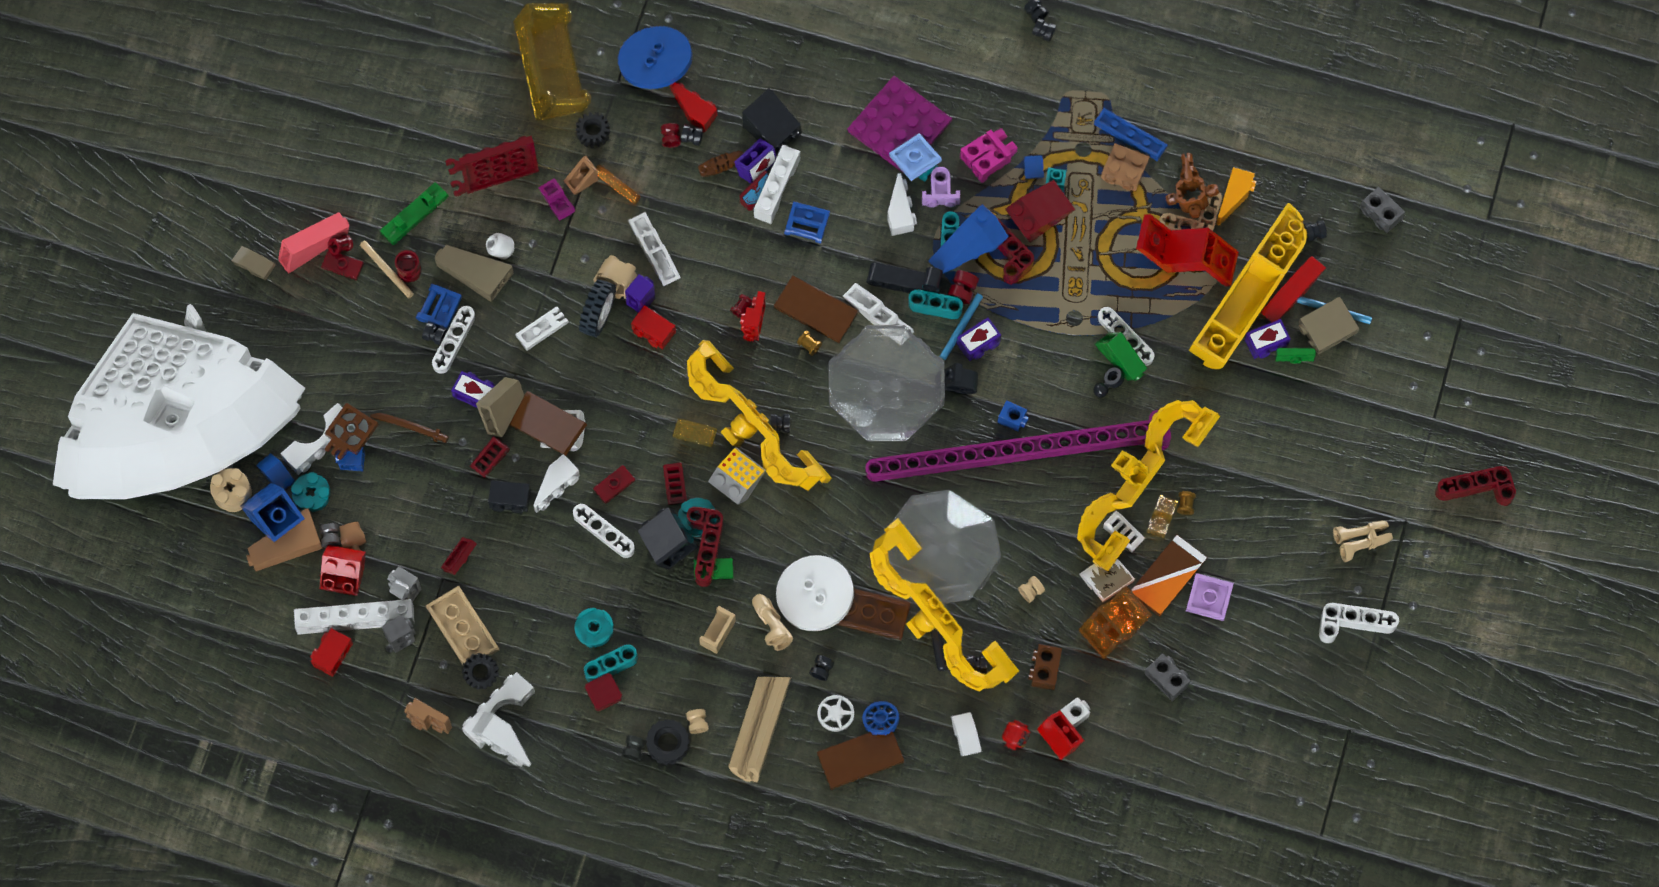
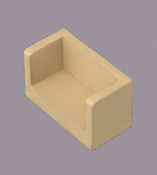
M720 606L717 607V614L706 633L699 639L701 646L716 654L736 622L735 614Z

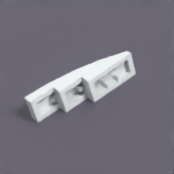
M646 212L628 220L662 285L665 286L680 279L681 277L665 245L662 244Z
M857 283L843 295V298L900 345L914 333L913 328L901 321L898 315L885 307L881 300Z

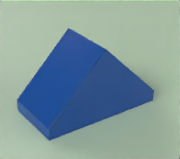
M271 453L256 465L270 483L282 487L284 490L295 482L281 461Z

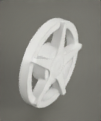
M829 696L818 707V720L829 731L838 732L845 730L854 719L853 705L843 696ZM839 699L836 705L829 706L825 704L829 700ZM841 700L849 705L851 711L842 709L840 706ZM822 706L828 710V716L824 720H822L820 714ZM851 715L848 723L842 726L841 719L843 716ZM829 720L837 722L839 728L830 727L825 722Z

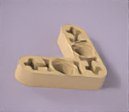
M1219 192L1216 196H1208L1209 205L1206 209L1201 210L1199 220L1165 213L1160 217L1159 221L1165 225L1166 220H1170L1169 225L1166 226L1170 230H1182L1180 227L1182 224H1189L1191 229L1204 228L1205 224L1208 225L1207 228L1213 231L1221 206L1222 195ZM1212 197H1216L1213 207H1211V199ZM1206 212H1210L1214 215V218L1207 220L1203 215Z

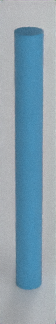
M978 293L975 295L940 354L942 359L946 360L957 342V337L962 334L983 299L982 295Z
M1303 296L1297 301V303L1316 309L1326 304ZM1349 311L1354 320L1366 324L1371 323L1372 317Z

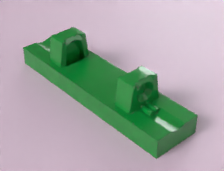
M434 182L380 230V233L394 246L449 197L448 194Z

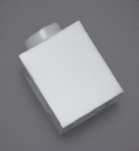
M1077 697L1061 709V712L1075 728L1089 718L1090 707L1084 700L1081 701ZM1074 709L1079 710L1081 715L1075 717L1071 714V711Z

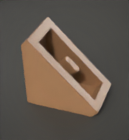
M584 156L564 182L572 193L577 195L598 181L597 169L587 156Z

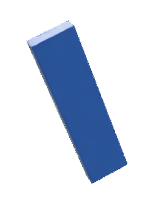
M1103 108L1094 121L1095 126L1143 154L1150 156V158L1157 162L1168 144Z

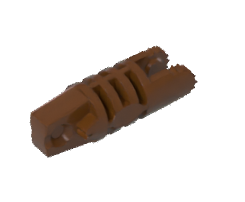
M742 150L711 158L699 165L698 171L701 177L727 171L735 166V161L744 153Z

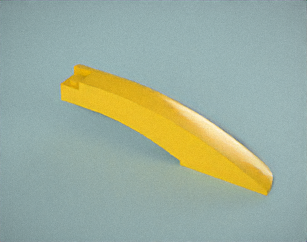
M1287 203L1190 347L1189 351L1204 360V366L1211 369H1221L1224 367L1303 249L1307 239V229L1304 227V219L1290 203Z

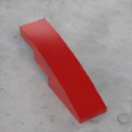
M1311 256L1260 313L1271 322L1281 319L1287 311H1290L1298 299L1304 296L1326 267Z

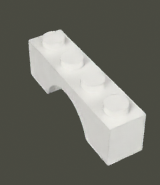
M782 145L754 207V218L772 224L787 182L794 175L799 164L800 151Z
M338 403L324 414L326 422L325 431L342 409ZM323 433L317 441L304 444L294 441L281 453V456L299 475L301 472H306L316 459L319 460L325 455V447L331 439Z
M517 672L514 675H509L501 689H496L491 694V699L486 704L482 703L478 707L477 714L473 718L469 717L464 722V727L462 728L464 734L482 748L485 744L475 739L476 734L471 732L484 712L494 714L496 710L507 704L522 706L535 693L534 687Z

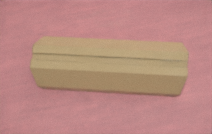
M757 677L729 764V769L732 773L746 782H758L792 677Z

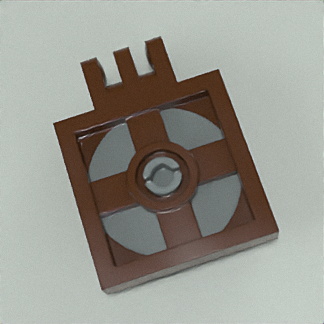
M346 403L324 433L326 437L331 439L325 447V451L329 452L334 447L331 452L333 456H336L341 451L337 457L340 460L344 458L348 451L357 455L378 427V422Z

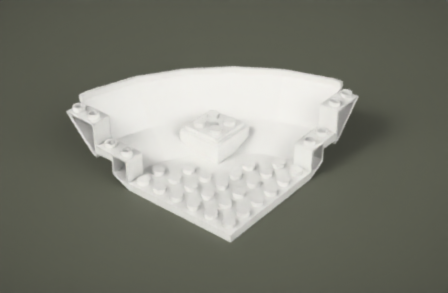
M132 313L74 398L68 415L72 426L64 437H60L53 485L61 489H69V496L77 499H129L173 490L218 473L261 448L292 420L301 409L297 401L301 399L305 388L271 360L251 357L247 347L231 338Z

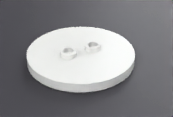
M807 556L795 561L782 573L776 589L777 604L784 618L795 627L806 631H821L838 624L849 612L854 598V587L849 573L839 562L826 556Z

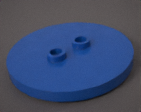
M662 26L646 28L633 34L622 45L618 55V64L623 77L632 85L644 89H658L675 83L685 75L692 62V50L688 39L681 32Z

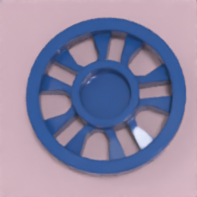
M875 702L865 709L862 718L866 730L873 735L890 734L889 732L894 731L899 723V712L889 702ZM874 707L877 709L875 713L870 711ZM891 708L892 711L887 713V709Z

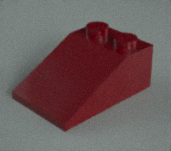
M1054 180L1022 196L1005 208L1029 243L1076 210Z

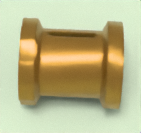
M805 331L799 337L797 344L806 348L812 356L820 349L822 342L815 340L809 331Z
M1189 491L1179 492L1180 505L1177 508V512L1182 515L1194 514L1193 500L1196 498V494Z

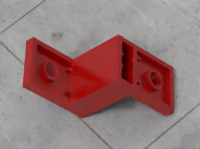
M1144 214L1136 247L1138 251L1167 273L1205 270L1224 286H1231L1239 253L1210 228L1170 230L1151 214Z

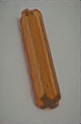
M599 164L595 167L599 178L633 204L638 203L640 195L602 165Z

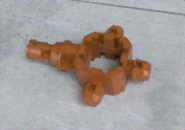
M1184 153L1181 155L1183 168L1180 174L1181 180L1176 184L1177 193L1166 195L1167 205H1177L1179 203L1183 212L1189 213L1191 218L1196 219L1200 217L1201 210L1206 209L1209 205L1208 196H1216L1219 194L1217 184H1210L1206 187L1204 180L1199 177V172L1194 167L1193 155L1187 153L1186 158ZM1196 188L1199 191L1201 190V195L1198 196V199L1190 198L1189 201L1184 199V194L1187 193V190L1190 192L1196 191Z

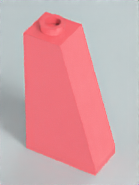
M338 212L282 240L278 260L287 273L293 272L328 249V241L331 238L338 239L342 235H348L350 227L348 220L345 217L343 218Z

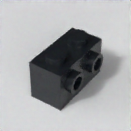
M491 480L488 499L489 507L499 512L504 510H511L514 513L528 512L531 492L530 484Z

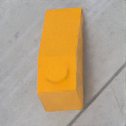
M1233 167L1218 215L1217 225H1220L1248 198L1250 191L1254 192L1257 182L1253 180L1255 173Z

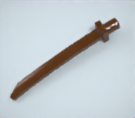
M384 413L370 415L372 419L394 424L431 437L435 442L439 440L447 443L449 436L442 434L440 429L435 431Z

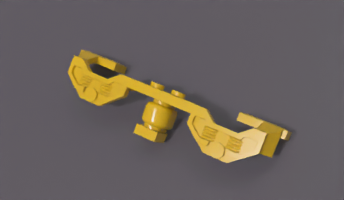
M702 340L698 344L700 347L687 360L689 386L704 400L726 403L731 399L744 413L736 416L730 424L731 427H725L721 431L730 444L740 447L744 439H750L759 430L766 438L761 443L763 468L775 483L801 486L807 491L818 481L828 483L832 479L831 476L808 451L801 450L797 454L807 467H793L780 453L778 433L768 423L769 419L763 413L760 414L756 410V404L750 399L747 400L740 391L731 385L719 384L706 370V359L711 358L722 372L730 373L734 368L710 341Z
M1193 400L1184 402L1174 401L1160 408L1153 415L1145 439V447L1148 451L1141 461L1123 450L1111 466L1120 472V475L1126 480L1116 495L1108 493L1092 501L1090 506L1086 507L1078 528L1077 540L1082 543L1083 549L1093 558L1092 562L1095 565L1109 571L1130 542L1128 537L1114 531L1103 546L1094 540L1096 528L1108 513L1132 507L1165 462L1162 451L1163 436L1173 422L1183 417L1191 421V426L1182 438L1199 447L1220 418L1218 413L1206 407L1202 409Z
M897 518L884 529L886 533L875 540L873 551L870 553V559L874 575L878 579L879 584L901 598L908 599L912 597L921 610L906 623L908 628L917 639L926 632L936 628L947 641L943 645L947 667L950 669L951 674L967 687L980 692L983 689L994 688L1003 681L1006 683L1011 680L1019 670L996 641L992 642L981 652L993 669L985 675L975 671L962 654L961 641L963 629L926 583H912L902 579L889 563L888 551L895 546L898 547L907 560L911 559L922 549Z

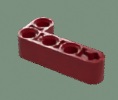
M998 219L1009 236L997 248L1009 260L1003 268V280L1007 284H1015L1033 268L1034 255ZM1015 246L1017 249L1012 251L1008 247ZM1028 259L1030 262L1024 264L1021 262V260ZM1014 271L1016 274L1011 276L1007 272Z
M1497 466L1442 479L1436 487L1435 495L1439 500L1447 501L1493 490L1496 501L1502 506H1508L1516 495V489L1509 469L1505 466ZM1501 474L1504 476L1505 479L1500 480L1496 477V475ZM1477 479H1484L1486 484H1480ZM1459 483L1467 484L1468 488H1461ZM1502 492L1509 493L1510 497L1505 498Z
M692 507L687 512L688 525L693 529L703 530L695 568V581L699 586L706 587L713 580L724 526L723 515L718 510ZM693 515H699L701 517L697 521H693L691 519ZM717 518L720 521L717 524H712L710 520ZM709 536L716 538L714 542L706 541ZM709 554L712 556V559L706 561L702 557ZM703 568H706L707 575L704 578H701L704 571Z

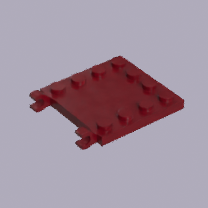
M522 136L516 141L503 142L493 148L487 147L474 154H465L459 158V161L453 158L445 161L447 166L454 165L452 169H448L450 175L462 171L464 183L458 180L451 182L452 188L459 187L458 190L453 191L454 196H460L466 192L470 194L539 172L532 136Z

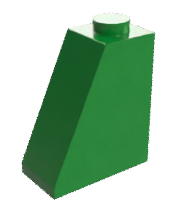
M1122 332L1108 333L1095 343V346L1111 364L1122 371L1126 380L1136 381L1148 369Z

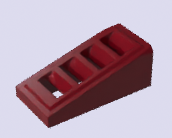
M493 436L471 463L470 467L485 478L506 456L510 448ZM495 445H497V446H498L500 449H502V450H501L500 452H498V451H497L495 448H493V447H494ZM490 450L497 455L495 458L488 454ZM485 456L492 461L490 464L483 459ZM481 462L484 466L487 467L486 470H483L477 464Z
M682 463L663 465L668 506L686 502L687 497ZM680 478V481L669 482V479ZM681 486V489L670 490V487ZM682 493L681 497L671 498V495Z

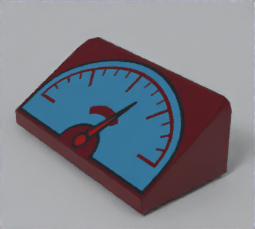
M763 171L740 194V204L748 211L755 207L769 176L766 171Z

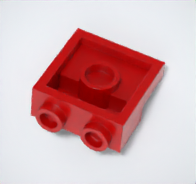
M758 291L757 297H753L751 308L747 307L746 313L741 315V331H743V339L746 341H759L766 308L765 292Z

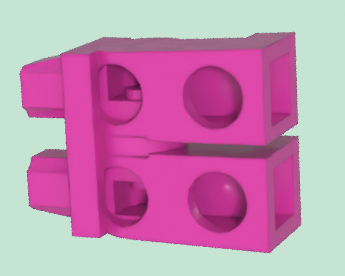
M1002 129L995 132L989 130L986 134L960 149V158L969 169H972L973 174L981 183L985 182L988 176L1009 164L1011 157L1017 152V146L1012 141L1007 145L1002 143L1007 139V135Z

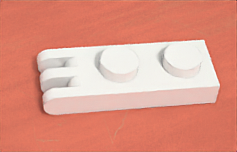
M558 307L553 308L516 333L517 339L526 351L569 322L567 318L561 320L564 314L562 312L557 314L560 311Z

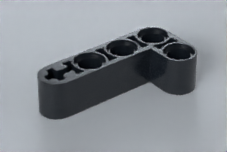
M871 263L866 282L875 287L909 294L913 290L939 293L943 271L935 267H928L926 272H920L882 263Z

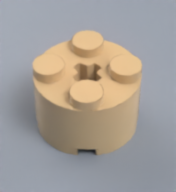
M610 255L604 260L594 277V283L599 279L616 285L615 298L620 299L621 296H624V299H626L625 290L637 277L636 267L630 263L625 264L619 261L617 257Z
M228 468L221 470L211 479L210 491L218 507L228 512L242 510L241 505L252 496L249 481L239 469Z

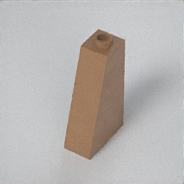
M309 508L300 512L305 519L275 542L265 536L248 548L249 555H246L249 566H254L255 570L259 571L322 549Z

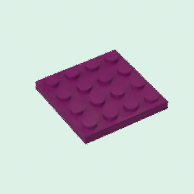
M893 76L847 128V132L904 173L890 158L889 153L919 133L931 146L952 122V118L896 76Z

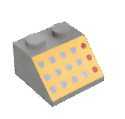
M736 447L719 464L708 482L738 505L749 498L766 470Z

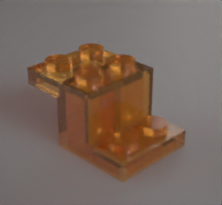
M1125 586L1111 601L1099 606L1081 626L1079 631L1100 656L1105 659L1119 644L1131 639L1152 614L1134 593Z

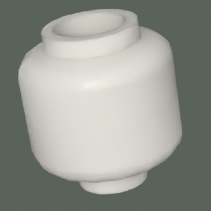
M495 233L486 241L487 252L495 258L505 260L514 252L513 239L504 234Z

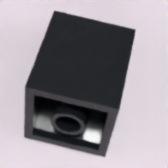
M770 88L742 112L743 127L757 140L761 138L772 145L776 154L780 152L782 145L788 146L789 142L795 141L801 134V124Z
M663 508L657 512L655 518L645 521L638 532L655 563L669 570L699 546L675 511L671 508Z

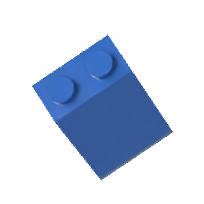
M273 483L268 484L241 505V508L251 522L273 542L305 519L285 490Z

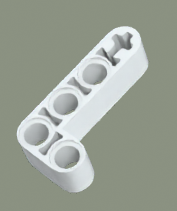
M1328 603L1321 614L1319 638L1324 643H1332L1337 637L1339 626L1389 634L1396 630L1399 617L1391 611ZM1326 611H1333L1336 616L1329 617ZM1346 614H1353L1355 619L1349 620ZM1365 617H1372L1374 619V622H1367L1365 620ZM1325 629H1330V630H1332V631H1333V635H1332V636L1326 635L1325 632H1324V630H1325Z

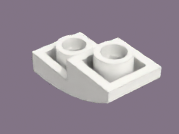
M971 712L951 716L961 756L982 752Z

